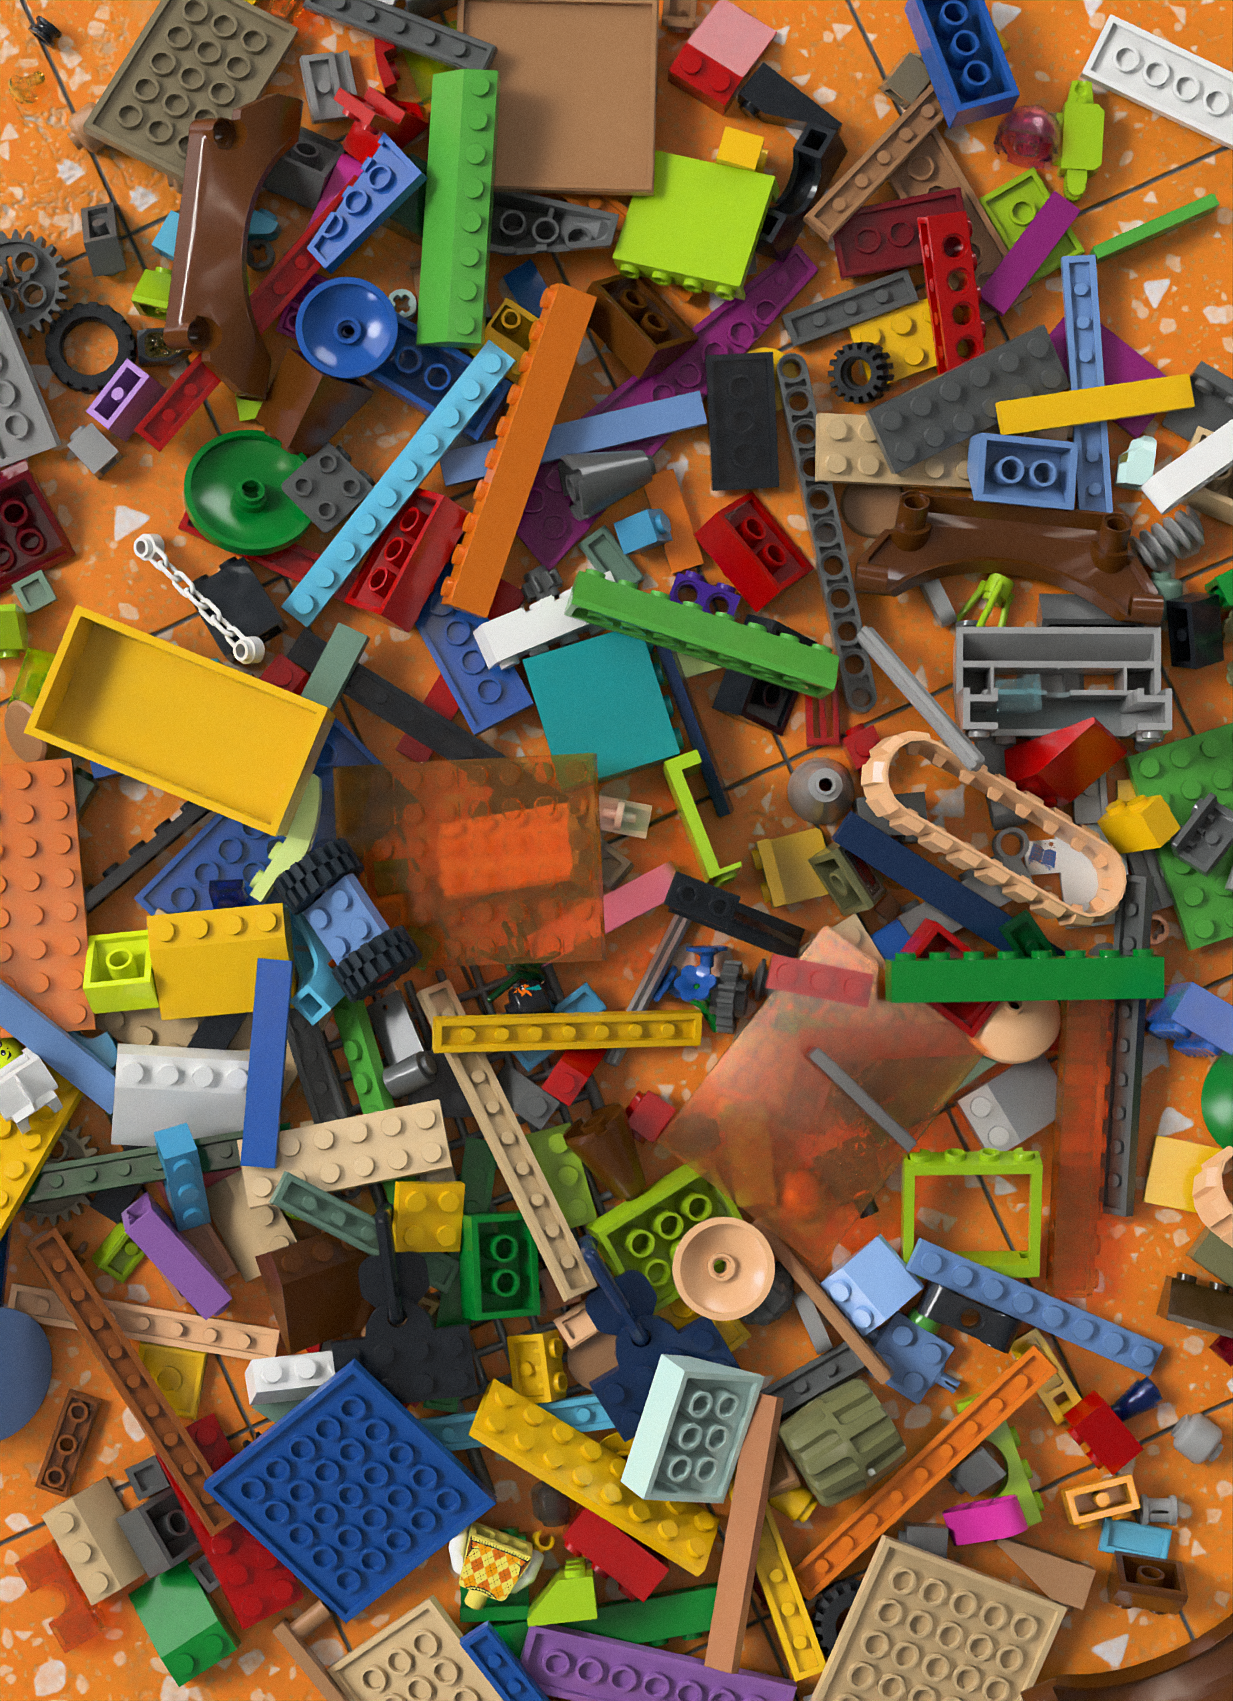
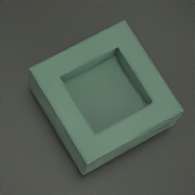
M39 570L11 585L28 616L58 601L43 570Z

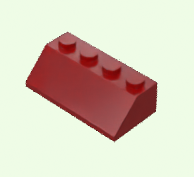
M418 488L373 545L344 603L390 627L409 633L412 626L417 622L419 613L428 596L433 592L435 583L444 566L449 562L455 545L464 533L462 530L463 523L469 512L445 495Z

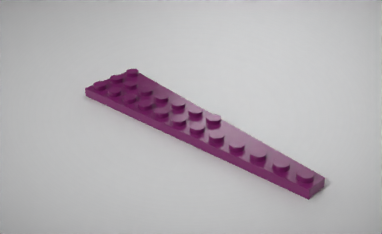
M796 244L789 252L784 263L776 260L743 287L746 294L745 300L734 298V300L725 301L694 326L692 331L699 337L698 341L663 372L640 380L633 375L580 419L699 390L703 402L707 397L705 355L746 353L818 273V268L800 246ZM674 433L596 452L643 450L646 455H651L653 458ZM563 460L539 465L516 535L541 565H545L549 572L557 566L606 511L604 509L583 521L575 519L568 507L574 505L569 495L564 497L559 479L558 462Z

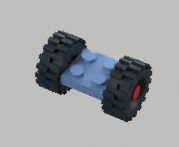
M339 838L334 842L326 843L323 847L320 846L314 849V852L309 855L306 854L299 862L292 864L290 869L285 870L281 877L276 879L274 887L293 915H299L300 913L305 915L337 964L333 969L334 971H332V975L349 1001L355 1003L359 1000H364L367 996L376 994L378 990L384 989L391 982L398 980L402 974L407 973L411 970V967L415 966L422 959L423 954L404 926H396L392 930L388 927L357 880L361 875L360 873L365 870L364 865L346 838Z

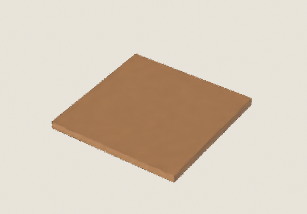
M458 0L457 31L495 45L498 49L489 69L498 70L501 78L494 192L654 196L659 0Z

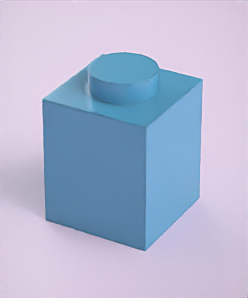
M646 509L613 523L624 555L640 554L673 540L670 533L671 523L667 515L664 514L663 509Z

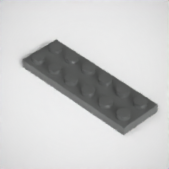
M1039 325L866 411L865 414L891 474H897L997 424L998 418L995 403L1059 393L1071 386L1045 325Z

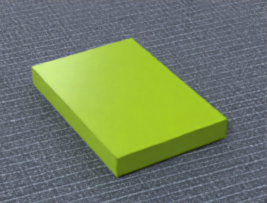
M1032 167L978 200L1009 252L1051 194L1036 169ZM1070 226L1027 283L1028 287L1060 269L1061 257L1084 255L1085 250Z

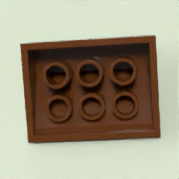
M322 1232L255 1257L288 1355L366 1326L376 1307L362 1297L358 1271L361 1263L371 1255L327 1232Z

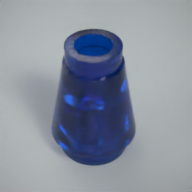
M1146 1376L1142 1380L1138 1378L1110 1407L1119 1419L1125 1422L1127 1419L1129 1420L1158 1407V1402L1163 1399V1396L1153 1381Z

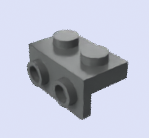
M1211 792L1205 799L1201 798L1195 803L1191 810L1190 819L1184 826L1180 825L1181 829L1170 840L1174 857L1206 877L1209 876L1233 844V811L1220 804L1217 796Z

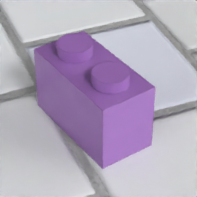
M127 358L86 412L109 431L127 442L135 432L133 429L159 401L167 389Z

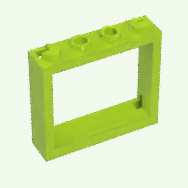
M1023 1147L1014 1149V1151L983 1148L976 1152H965L962 1149L951 1148L945 1150V1152H930L926 1149H920V1152H902L900 1257L907 1264L914 1250L915 1176L1030 1174L1028 1251H956L954 1253L1011 1278L1040 1277L1043 1163L1039 1151H1023ZM916 1275L918 1279H925L921 1276Z

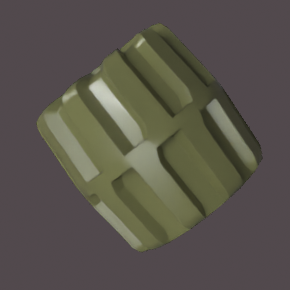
M859 1378L852 1379L818 1396L779 1426L778 1436L787 1454L795 1462V1468L799 1474L803 1475L808 1488L816 1496L818 1502L826 1508H832L869 1489L901 1465L907 1458V1449L895 1425L872 1390Z

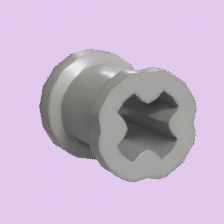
M1147 1494L1140 1495L1139 1517L1141 1525H1147L1148 1522H1168L1170 1526H1176L1178 1518L1176 1495H1169L1168 1498H1148Z

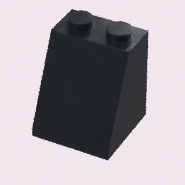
M234 556L223 562L219 566L220 571L211 577L205 574L193 581L195 589L205 598H208L220 610L222 617L232 626L238 628L245 637H259L263 644L289 629L244 556L240 559ZM193 595L198 602H200L196 595ZM195 606L223 655L232 664L238 661L233 654V647L226 641L225 635L215 626H212L200 614L198 607ZM210 607L206 610L204 609L210 617L216 615ZM220 622V624L226 630L227 628L224 626L222 622ZM237 635L231 637L235 643L240 639Z

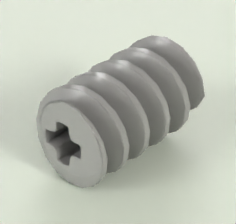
M1187 505L1186 513L1182 510L1176 511L1174 515L1175 520L1169 516L1163 518V527L1158 523H1154L1151 525V533L1146 529L1141 530L1139 533L1140 540L1135 536L1129 537L1132 551L1142 566L1148 565L1153 571H1157V559L1168 565L1170 564L1168 553L1172 552L1179 559L1181 558V546L1192 552V540L1195 539L1201 546L1205 544L1203 527L1190 505Z

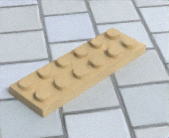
M818 413L816 415L815 482L971 490L967 474L969 438L897 474H891L866 415ZM997 423L981 432L1000 434L999 424Z
M437 1099L280 1131L277 1168L241 1167L248 1207L254 1209L273 1205L269 1201L284 1171L327 1193H333L453 1168L441 1101ZM243 1139L237 1140L240 1161Z

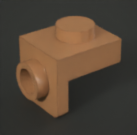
M664 0L662 26H668V31L685 33L688 32V28H695L697 0Z

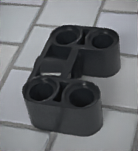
M930 1280L927 1281L916 1305V1311L919 1314L942 1325L955 1328L1007 1354L1022 1324V1321L994 1308L986 1307ZM967 1309H976L979 1313L978 1321L971 1326L962 1324V1313Z

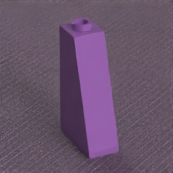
M148 1191L121 1213L127 1235L205 1320L212 1315L215 1317L219 1316L230 1305L229 1301L232 1299L229 1287L182 1231L178 1232L176 1224Z

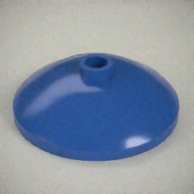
M338 277L319 284L305 297L297 313L295 330L300 350L313 367L334 378L355 379L374 372L386 362L397 341L398 322L391 301L377 286L360 278ZM352 328L355 333L351 338H345L342 336L344 329Z

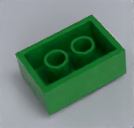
M520 1210L463 1214L459 1252L462 1318L478 1321L540 1315L538 1249Z

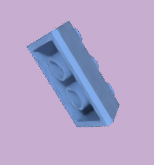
M982 432L970 437L967 474L974 501L1074 510L1079 442Z

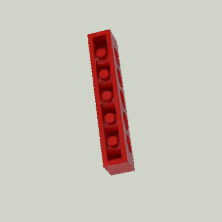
M966 211L917 218L938 375L985 353L983 339L986 337V326L984 320L980 318L979 311L982 295L980 287L976 285L974 273L977 270V258L974 251H971L970 243L973 227ZM947 239H950L954 244V252L950 257L944 250V244ZM952 273H955L959 279L958 287L955 290H952L949 286V277ZM957 306L963 311V319L959 324L953 318V312ZM962 340L966 342L968 347L967 354L963 358L958 353V345Z

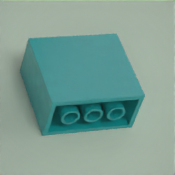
M613 631L523 659L524 669L564 794L664 764L667 760L680 756V750L684 749V742L679 727L672 728L670 718L674 717V710L669 695L662 696L659 687L664 685V678L659 663L652 664L649 655L654 653L653 644Z

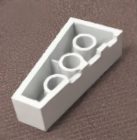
M611 571L604 573L606 575L605 579L615 582ZM571 587V589L559 594L560 598L557 600L552 595L531 604L528 611L521 607L481 624L473 634L488 669L500 666L501 670H505L519 664L520 657L530 654V657L549 652V646L560 643L561 647H565L580 640L578 635L589 631L590 635L593 636L607 629L564 615L572 590Z

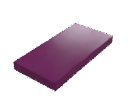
M1063 317L1049 336L1068 379L1065 320ZM1100 323L1105 386L1167 377ZM1157 414L1112 421L1131 437L1137 439Z

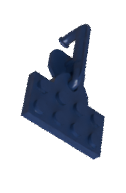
M585 1235L579 1239L578 1246L583 1259L600 1287L591 1291L586 1298L585 1308L587 1314L598 1331L617 1336L614 1353L618 1366L590 1381L589 1384L623 1441L626 1442L636 1435L661 1354L690 1356L741 1369L712 1319L701 1316L677 1330L669 1320L653 1315L657 1295L643 1273L637 1270H628L614 1278L597 1251V1240L591 1235Z

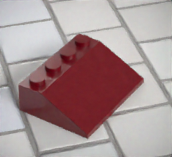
M26 458L0 471L1 594L11 589L12 584L39 570L46 571L76 555Z

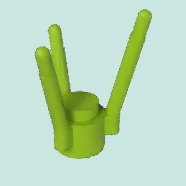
M990 573L987 581L981 580L975 593L957 614V621H961L982 594H984L982 599L987 604L976 627H984L993 607H1000L1002 603L998 627H1005L1010 605L1015 597L1011 593L1015 583L1001 574Z

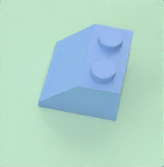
M881 1233L837 1265L820 1283V1286L863 1337L889 1319L924 1287L923 1283L914 1273L905 1269L907 1264Z

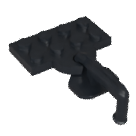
M391 1203L381 1204L374 1216L380 1255L367 1257L361 1263L358 1271L361 1295L376 1309L372 1312L366 1324L365 1337L334 1340L331 1342L335 1374L355 1358L401 1404L478 1394L469 1323L443 1327L434 1326L431 1315L418 1303L430 1286L426 1260L415 1251L396 1252L392 1228L394 1205Z

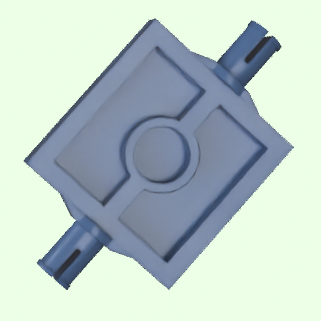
M901 1311L895 1312L888 1324L880 1328V1330L875 1328L865 1336L894 1371V1375L885 1384L919 1405L928 1389L936 1383L952 1394L958 1388L960 1381L943 1372L945 1363L955 1349V1346L937 1334L934 1335L909 1320L907 1315Z

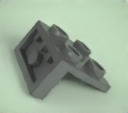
M1203 361L1195 367L1190 375L1195 407L1170 411L1162 422L1163 427L1188 442L1191 441L1198 426L1215 432L1233 419V379Z

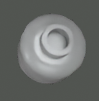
M1195 1413L1191 1416L1185 1414L1171 1432V1436L1174 1437V1448L1194 1464H1201L1207 1459L1213 1462L1224 1447L1220 1443L1222 1430L1201 1413Z

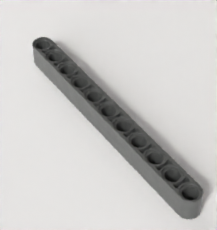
M788 353L779 359L776 368V378L834 654L839 656L838 673L846 707L852 713L865 714L873 708L877 701V692L868 652L857 641L856 636L851 641H844L838 635V627L843 624L851 625L855 629L856 635L863 626L856 593H854V584L832 483L815 482V477L808 476L803 470V465L806 462L815 461L817 410L805 359L799 354ZM787 363H793L799 367L800 375L796 378H788L783 374L782 367ZM794 396H801L806 400L807 408L802 411L793 410L790 407L789 399ZM802 428L809 429L813 432L814 440L809 444H803L797 440L796 432ZM814 494H822L827 498L828 506L824 509H816L811 505L810 497ZM822 526H828L833 529L835 539L831 542H823L818 538L817 530ZM828 559L838 560L842 566L841 573L837 575L828 574L824 569V562ZM834 592H844L849 598V604L844 608L835 607L831 602V595ZM849 657L859 658L863 664L862 671L858 674L849 673L845 668V660ZM862 689L868 693L870 702L867 706L859 707L853 703L852 693L855 690Z

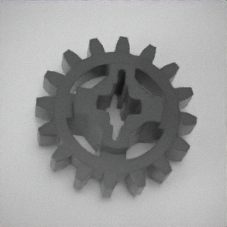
M725 959L720 977L716 976L717 985L711 990L709 1011L710 1014L717 1015L715 1025L717 1026L716 1031L719 1033L734 1034L739 1017H744L747 1013L750 981L742 978L744 968L741 961Z

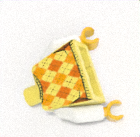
M474 1521L450 1540L448 1547L452 1568L459 1574V1585L469 1589L464 1600L466 1605L476 1610H482L488 1597L504 1601L509 1593L516 1594L534 1582L545 1558L543 1552L554 1546V1537L550 1536L546 1545L542 1546L539 1543V1536L542 1534V1530L534 1532L530 1543Z

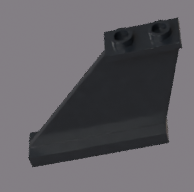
M675 872L663 903L670 906L668 912L776 955L795 958L805 931L804 928L739 903L741 897L680 872Z

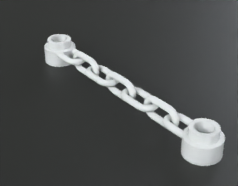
M142 534L135 540V554L144 561H150L159 571H162L171 579L173 586L198 607L200 614L212 626H215L225 635L226 641L233 647V654L238 661L243 664H257L261 662L265 654L262 640L256 636L245 637L238 628L232 626L222 617L220 610L195 589L194 583L169 562L167 555L164 553L165 545L160 535ZM167 567L174 573L173 575L167 570ZM184 580L190 587L183 589L177 582ZM193 595H196L200 602H198ZM210 607L216 615L210 617L204 609L206 610ZM220 622L224 624V626L227 628L226 630L223 628ZM237 635L240 639L235 643L231 637Z

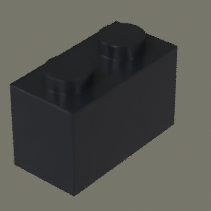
M1192 592L1166 600L1171 666L1199 669L1224 661L1219 594Z

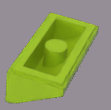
M122 1219L93 1254L92 1260L98 1268L124 1283L146 1254L127 1235Z

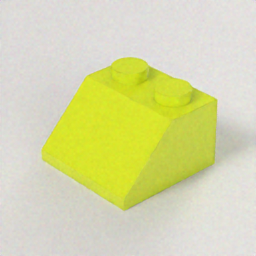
M148 930L89 936L83 991L94 1014L159 1008L149 951Z

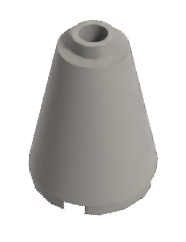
M825 757L812 758L801 763L791 774L787 786L788 801L795 813L804 821L813 824H830L844 816L851 807L854 799V783L848 770L839 762ZM819 782L827 783L830 790L822 791L819 787Z

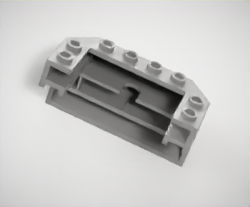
M956 627L953 648L955 723L971 742L986 741L987 738L996 739V744L1013 745L1016 744V739L1033 740L1095 717L1117 739L1137 738V742H1157V739H1163V735L1172 731V688H1165L1161 691V627ZM994 675H1017V690H998V688H994ZM1084 675H1114V690H1084Z

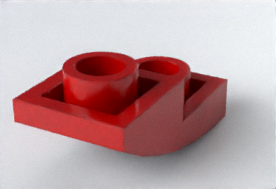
M374 37L376 62L384 92L388 95L399 92L396 81L400 80L401 77L394 60L387 61L398 57L396 46Z

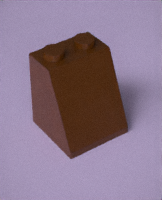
M288 348L267 392V399L263 401L255 420L265 428L264 433L282 442L281 448L294 455H299L300 452L315 455L372 397L374 391L358 378L339 379L328 376L313 367L301 351Z

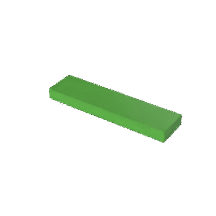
M1211 193L1095 245L1089 255L1096 254L1097 265L1213 213L1219 206L1216 195Z

